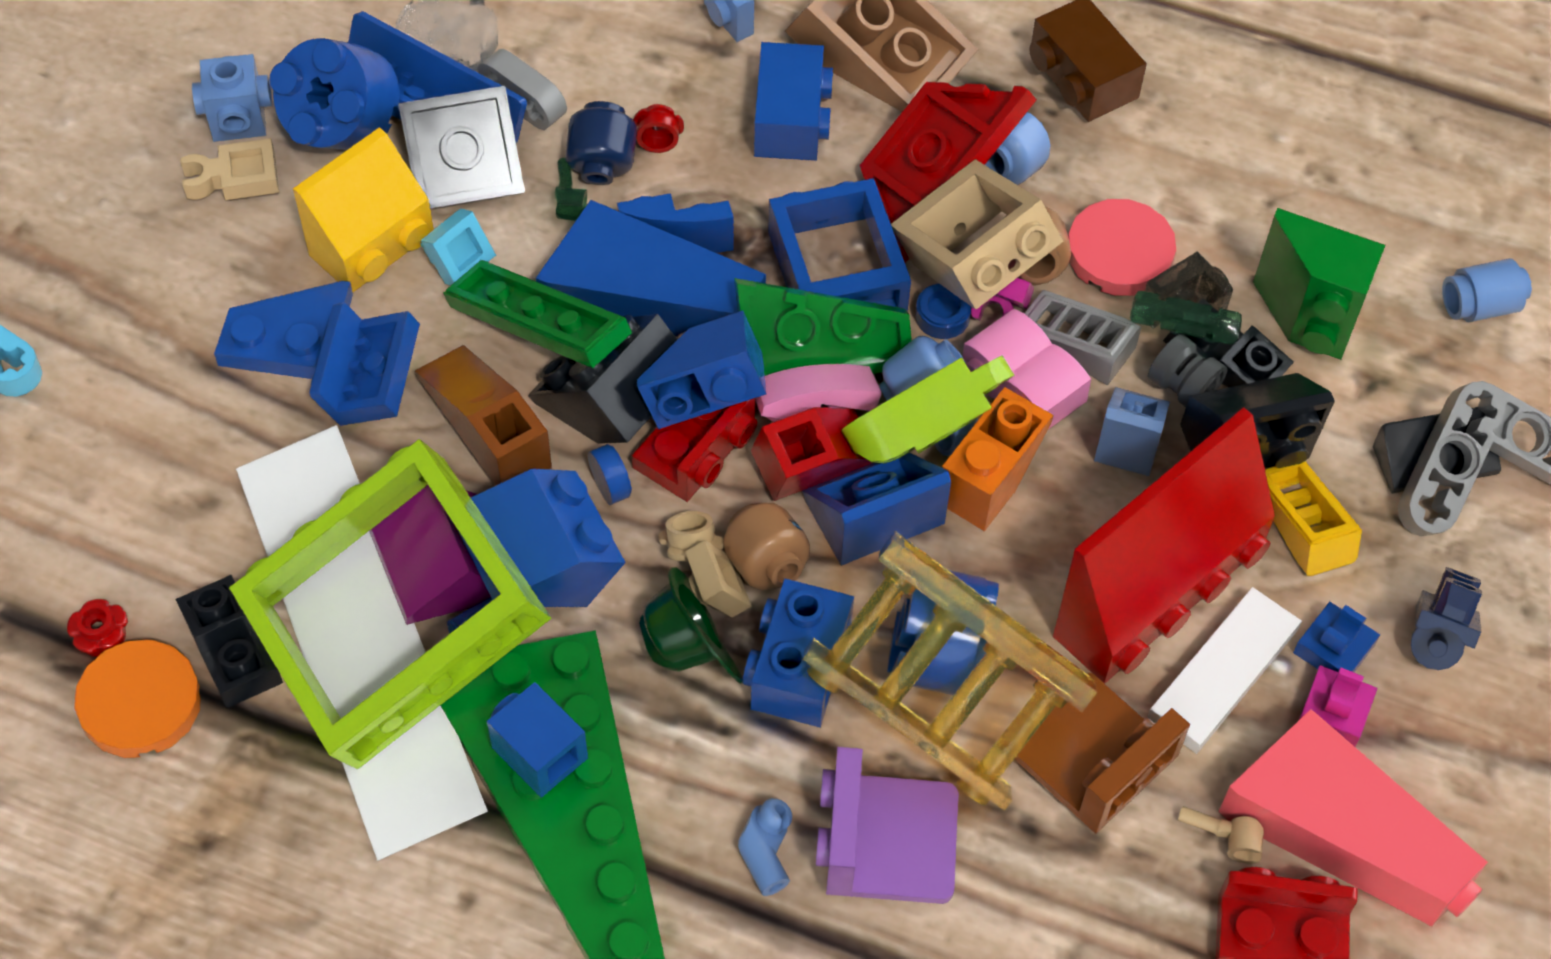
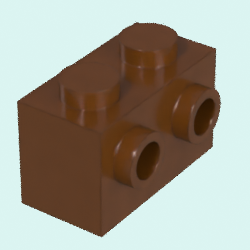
M1091 0L1072 1L1035 19L1032 41L1029 47V54L1034 65L1039 71L1045 72L1060 89L1065 102L1072 107L1075 106L1087 122L1139 98L1147 63Z

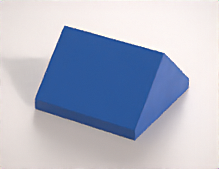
M908 453L886 464L871 463L805 489L802 492L805 502L842 566L945 524L951 479L948 470L912 453Z

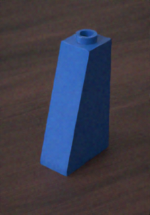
M590 200L537 275L536 282L620 316L632 315L636 317L658 314L674 336H678L691 327L738 312L734 278L766 284V274Z

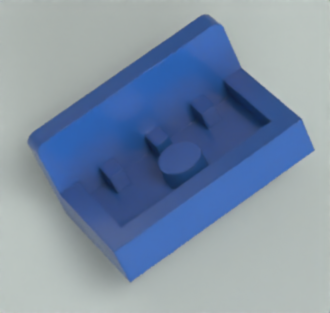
M345 302L334 304L327 329L324 333V340L315 373L311 381V398L340 426L397 417L420 323L409 311L361 319Z

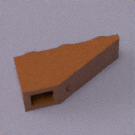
M462 345L415 370L419 381L495 486L530 469H552L547 429L520 393L466 346Z

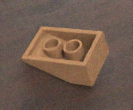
M812 0L785 30L797 44L824 45L823 67L833 68V73L901 112L926 82L950 83L979 50L928 0Z

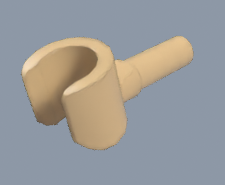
M1185 806L1181 808L1178 821L1214 833L1218 837L1229 839L1227 854L1232 860L1245 864H1256L1261 861L1264 830L1257 819L1241 816L1228 821Z

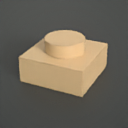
M705 540L685 551L693 572L689 576V583L693 593L703 605H710L732 618L752 607L740 574L724 551Z

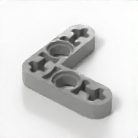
M1484 381L1472 382L1454 390L1447 398L1400 498L1398 513L1403 526L1412 534L1419 536L1439 534L1450 529L1457 521L1489 451L1551 485V457L1544 458L1551 450V417L1495 385ZM1478 397L1480 399L1478 409L1485 413V416L1471 421L1465 433L1454 431L1453 429L1466 426L1472 415L1473 409L1466 404V401ZM1518 421L1527 422L1536 433V443L1530 452L1519 449L1513 441L1512 431ZM1446 443L1456 445L1464 455L1463 469L1457 475L1448 473L1440 463V451ZM1439 484L1451 487L1452 490L1449 488L1437 492L1432 502V509L1438 513V517L1424 520L1425 509L1418 505L1419 501L1431 498Z

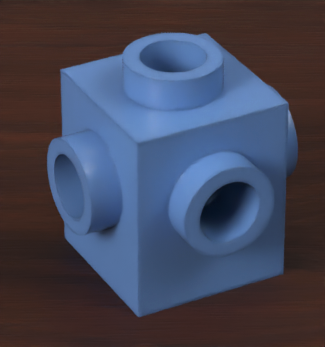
M254 55L225 56L222 58L200 60L201 82L192 83V95L196 114H206L213 142L267 136L264 107L272 106L271 87L268 75H258Z

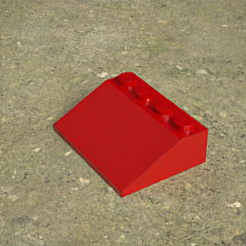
M1243 407L1074 549L1053 638L1104 684L1120 670L1125 674L1135 670L1149 654L1151 649L1149 645L1161 634L1167 639L1175 635L1191 616L1190 609L1202 599L1206 603L1215 600L1231 581V573L1241 565L1247 569L1251 568L1269 549L1271 542L1266 538L1275 514L1253 414Z

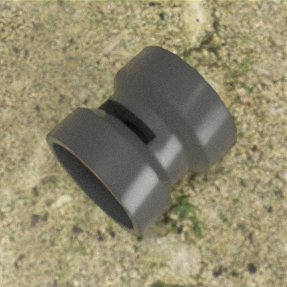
M1179 334L1160 351L1153 361L1147 376L1150 381L1161 389H1172L1177 393L1179 403L1186 407L1191 395L1218 390L1228 370L1225 365L1214 357H1203L1197 352V346L1185 335Z

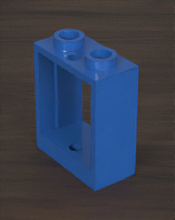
M874 178L857 182L846 181L832 187L807 192H791L782 197L769 199L768 233L786 287L905 308L908 312L911 278ZM866 219L883 268L811 282L795 233Z

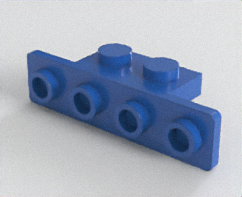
M364 11L353 15L348 42L365 46L387 59L398 80L400 90L399 103L502 86ZM506 88L515 141L517 143L527 100ZM399 106L398 108L394 107L391 116L401 120Z

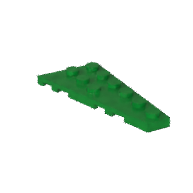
M596 630L517 645L440 706L472 761L473 768L517 843L522 846L532 863L538 879L546 892H549L562 914L568 930L585 959H665ZM534 682L585 731L588 759L542 798L492 749L487 720L491 718L494 708L501 700L512 693H522Z

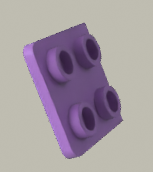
M837 747L835 770L823 769L820 807L832 808L831 828H818L816 866L828 867L826 895L936 904L949 902L953 897L955 888L958 817L957 788L949 782L861 775L863 749Z

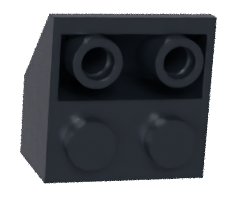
M658 314L636 317L632 315L623 316L627 319L632 334L593 369L565 356L554 359L541 371L540 378L542 381L528 396L536 405L597 444L629 442L652 416L637 387V379L677 341V338Z
M1299 373L1191 395L1180 426L1191 452L1244 407L1253 414L1264 468L1272 466L1283 468L1301 464L1309 459L1335 400L1328 389Z

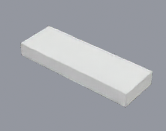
M1252 587L1151 707L1147 718L1156 723L1165 713L1173 708L1191 724L1183 745L1197 754L1295 635L1302 620Z

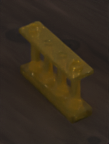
M894 531L881 548L878 558L886 566L882 571L885 579L831 650L815 638L811 640L802 658L803 661L810 665L807 673L815 682L832 693L836 694L840 688L959 776L957 785L970 798L984 806L991 800L1005 811L1012 802L1011 785L1001 778L1002 774L1056 706L1063 708L1069 702L1079 711H1084L1098 693L1095 680L897 531ZM917 589L936 603L932 609L936 616L882 686L879 687L852 667L851 663L904 594L912 595ZM968 627L987 641L982 647L986 654L934 721L929 724L903 705L901 701L954 632L962 633ZM1018 664L1037 678L1033 684L1036 691L980 762L951 741V738L1004 670L1012 671Z

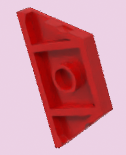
M926 82L859 165L865 180L874 178L890 223L892 224L973 160L976 159L985 165L1036 102L1037 99L1023 86H1014L1011 92L991 91L985 84L966 83L963 86L954 87L946 82ZM895 234L901 254L906 264V262L910 258L908 257L906 251L904 250L903 246L901 245L900 241L898 240Z

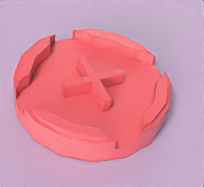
M1106 199L1089 205L1075 217L1068 234L1071 247L1069 263L1077 277L1086 284L1090 280L1094 284L1101 286V292L1114 296H1135L1156 288L1170 271L1176 254L1175 233L1165 217L1150 206L1130 199Z

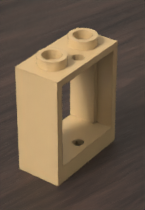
M976 159L891 224L894 233L913 265L975 310L1063 242L1041 199ZM1003 212L1008 215L959 254L955 255L951 252V250L999 213ZM1012 259H1016L1015 266L1008 269L1009 262Z

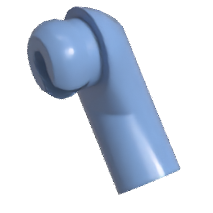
M777 798L768 799L762 805L754 808L738 840L739 852L763 896L773 895L781 891L790 882L776 853L787 833V828L792 822V812L784 801Z

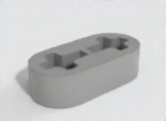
M499 49L478 66L479 74L505 86L527 100L524 119L533 126L545 130L567 112L566 101L559 89L549 79L511 52Z

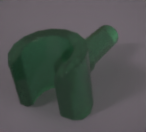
M560 158L557 161L559 184L555 189V199L557 201L556 217L558 219L576 221L587 206V190L573 188L571 168L565 158Z

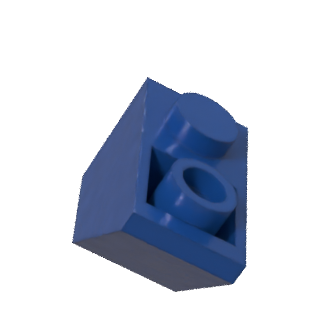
M743 310L689 328L637 379V387L658 429L766 395L763 353Z

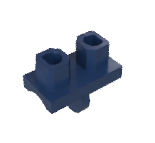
M1446 567L1435 595L1422 590L1416 604V628L1412 632L1411 649L1416 660L1426 668L1434 670L1448 669L1458 663L1464 653L1465 645L1475 649L1481 635L1480 612L1476 611L1482 596V590L1479 589L1481 585L1480 579Z

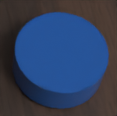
M933 284L925 288L918 296L915 319L917 325L925 334L937 339H950L959 336L967 329L972 307L941 284Z
M606 444L589 451L587 454L589 466L596 485L605 501L609 505H613L629 498L632 493L630 479L616 449Z

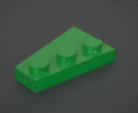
M734 278L738 312L744 311L763 353L765 376L791 368L821 364L870 366L873 374L882 373V367L885 362L912 341L910 314L905 308Z

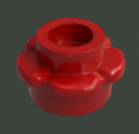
M650 105L639 110L633 117V121L637 126V142L643 149L649 152L663 153L670 151L677 145L679 134H682L684 131L682 117L675 115L674 110L666 105Z
M94 599L84 603L79 612H74L70 616L67 623V633L70 637L74 638L73 645L75 648L88 655L98 657L105 650L124 643L126 637L125 627L128 624V618L121 606H111L105 599ZM94 623H103L101 627L97 629H92V625Z

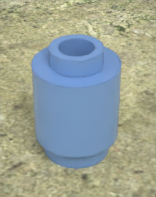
M1510 258L1457 269L1453 276H1448L1444 279L1442 286L1443 301L1448 314L1454 320L1463 318L1466 322L1521 312L1525 307L1526 299L1530 298L1532 291L1528 272L1523 267H1519L1516 261Z

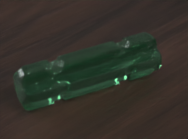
M1142 290L1137 291L1133 298L1130 309V320L1133 323L1152 327L1154 322L1161 323L1160 329L1205 338L1206 333L1212 334L1213 341L1234 344L1239 337L1242 325V315L1239 312L1219 308L1218 313L1211 312L1212 306L1167 296L1165 302L1159 300L1160 294Z

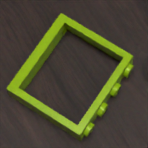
M420 439L411 446L395 452L384 467L365 482L349 488L341 496L338 503L316 520L305 523L298 528L292 539L269 557L260 559L248 568L246 575L229 587L329 756L356 769L366 764L552 619L446 460ZM429 485L500 592V595L349 713L340 718L273 606Z

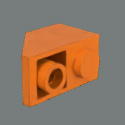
M1006 387L1002 389L991 403L992 408L983 413L941 467L948 470L951 479L947 509L983 531L989 527L1015 493L1054 416Z

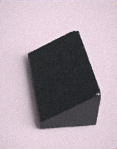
M1478 407L1472 408L1473 411L1468 424L1453 430L1465 433L1470 422L1484 417L1485 413L1481 412ZM1440 414L1391 422L1381 426L1372 447L1392 494L1404 491ZM1446 443L1440 451V463L1448 473L1457 475L1463 469L1464 455L1456 445ZM1491 451L1488 452L1477 478L1500 473L1501 464L1497 454Z

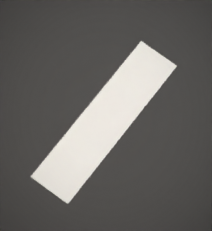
M337 425L236 468L268 557L292 539L298 528L305 523L319 518L338 503L341 496L349 488L360 484ZM369 531L283 598L303 656L340 718L426 653L415 624L406 625ZM441 706L437 707L359 769L342 762L377 861L488 812L461 741Z

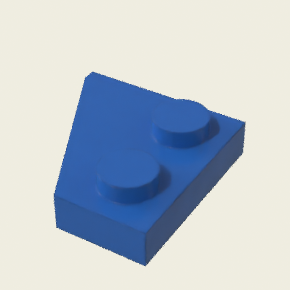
M339 281L229 308L214 352L218 366L312 379L332 307L334 304L343 302L350 307L353 297L351 283Z

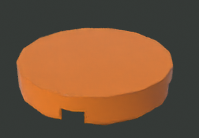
M155 640L126 641L105 650L86 667L76 686L74 709L86 736L102 751L122 758L140 757L139 753H148L153 750L159 753L171 748L190 731L200 711V685L190 661L175 647Z

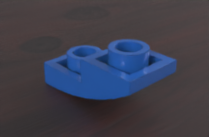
M671 193L653 197L641 196L630 201L617 203V211L710 251L719 253L734 250V217L729 201L712 204L700 203L690 208L675 210Z

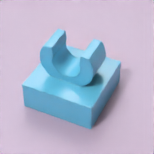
M461 208L421 240V246L428 259L435 265L444 283L450 286L480 260L489 262L496 256L473 211Z

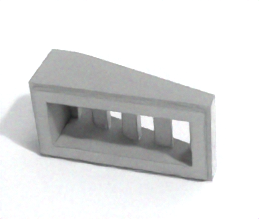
M1042 290L1024 313L1043 330L1052 344L1068 352L1080 363L1088 375L1106 385L1110 384L1136 349L1141 331V326L1126 318L1046 290ZM1045 311L1055 315L1047 326L1037 324ZM1065 321L1072 324L1067 333L1058 331ZM1082 331L1090 334L1086 341L1078 338ZM1100 341L1108 344V346L1105 348L1099 346L1098 344Z

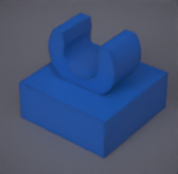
M1329 601L1298 641L1293 653L1316 669L1321 665L1338 672L1341 667L1355 673L1376 645L1380 634L1364 624L1367 618L1347 605L1341 609Z

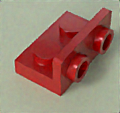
M755 398L661 429L657 427L632 455V468L688 502L701 486L708 488L714 483L723 468L724 459L735 447L738 449L743 448L752 438L758 423L757 419H755Z
M1246 867L1238 871H1230L1218 894L1215 959H1349L1350 913L1357 903L1358 889L1356 887L1340 885L1336 879L1327 876H1309L1302 880L1278 877L1273 871L1261 867Z

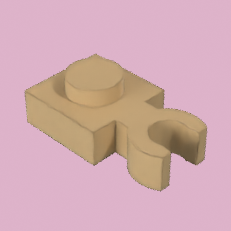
M271 138L218 145L219 158L209 159L200 154H190L180 158L185 177L200 175L197 178L182 180L187 199H202L217 189H222L225 201L279 193L275 151Z

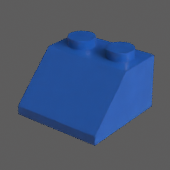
M530 469L471 497L544 607H588L626 563L613 540L610 529L603 522L588 494L585 483L580 479L576 471ZM460 534L492 600L500 595V592Z

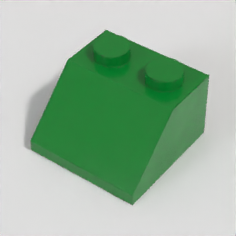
M1277 208L1253 283L1289 342L1301 345L1311 352L1326 354L1342 360L1386 245Z

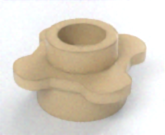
M686 511L670 517L666 522V529L659 533L660 544L668 546V557L675 561L689 562L685 551L704 540L720 550L724 548L723 538L714 534L715 526L712 517L700 511Z

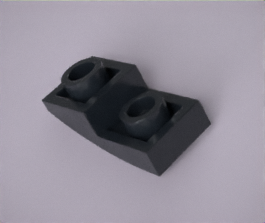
M1204 298L1182 318L1163 340L1167 344L1177 335H1185L1196 344L1199 354L1205 358L1214 357L1227 367L1228 371L1222 382L1226 387L1280 377L1294 363L1292 359L1253 325L1243 334Z
M232 575L175 599L226 709L283 683L277 667L229 589L230 586L236 583Z

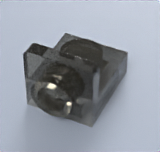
M1197 251L1147 282L1139 315L1154 329L1171 317L1174 320L1182 318L1195 304L1204 298L1225 317L1233 293V287L1223 271L1216 266H1212Z

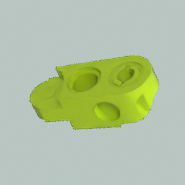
M1003 355L970 372L961 357L845 426L841 432L855 456L861 455L872 463L886 464L903 457L915 449L919 454L972 423L977 417L990 410L992 407L985 395L1014 377L1015 374Z

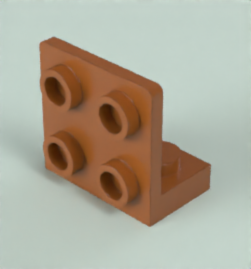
M1086 673L1010 742L1008 754L1097 834L1179 756L1191 724L1173 708L1165 713L1156 723L1149 718L1145 720L1093 673Z

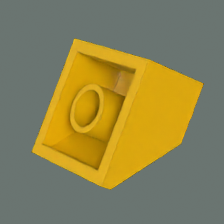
M380 127L293 188L309 256L337 282H350L352 292L359 289L365 283L378 279L388 266L407 252L420 248L421 240L434 230L428 197L387 133Z

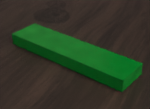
M484 260L476 263L443 292L451 308L592 369L632 334L625 317Z

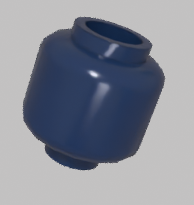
M605 101L589 102L584 105L583 109L571 116L568 124L565 160L571 169L582 174L581 178L583 181L590 184H611L615 177L628 173L634 163L637 126L633 119L625 114L624 108L615 103Z

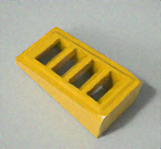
M1306 461L1283 468L1274 466L1265 469L1275 514L1273 521L1293 557L1307 576H1314L1355 562L1358 558L1362 529ZM1299 483L1302 489L1285 494L1281 491V489ZM1307 503H1311V505H1309V506H1306V507H1303V508H1299V509H1295L1296 507L1305 505V504H1307ZM1322 522L1321 525L1310 527L1311 525Z

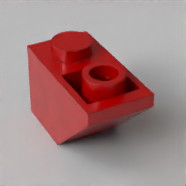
M814 407L762 426L753 444L751 453L774 501L872 463L861 455L855 456L841 432L845 426L859 418L855 409Z

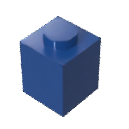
M536 682L520 694L512 693L506 696L497 704L491 714V718L487 720L492 749L540 798L588 759L585 731Z

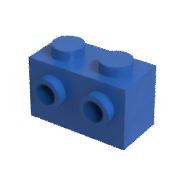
M784 578L778 600L768 598L764 606L759 628L760 633L766 634L762 650L751 649L745 666L743 685L751 686V710L821 728L852 625L854 596Z

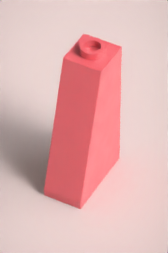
M1312 709L1229 786L1218 811L1228 821L1241 816L1257 819L1264 830L1263 839L1431 927L1447 910L1454 916L1459 917L1483 890L1474 881L1488 862Z

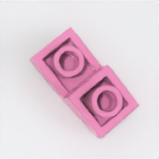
M852 364L809 365L766 375V395L755 398L761 416L776 422L808 409L821 407V404H825L829 408L871 411L878 406L881 390L870 366Z

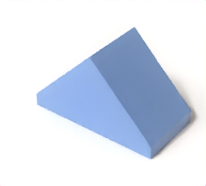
M1115 387L1105 414L1094 461L1149 476L1170 401Z

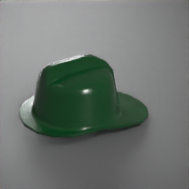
M671 567L668 572L669 584L646 603L639 621L644 643L651 659L657 665L671 671H682L718 660L737 682L743 683V676L721 643L707 607L693 593L687 576L677 567Z

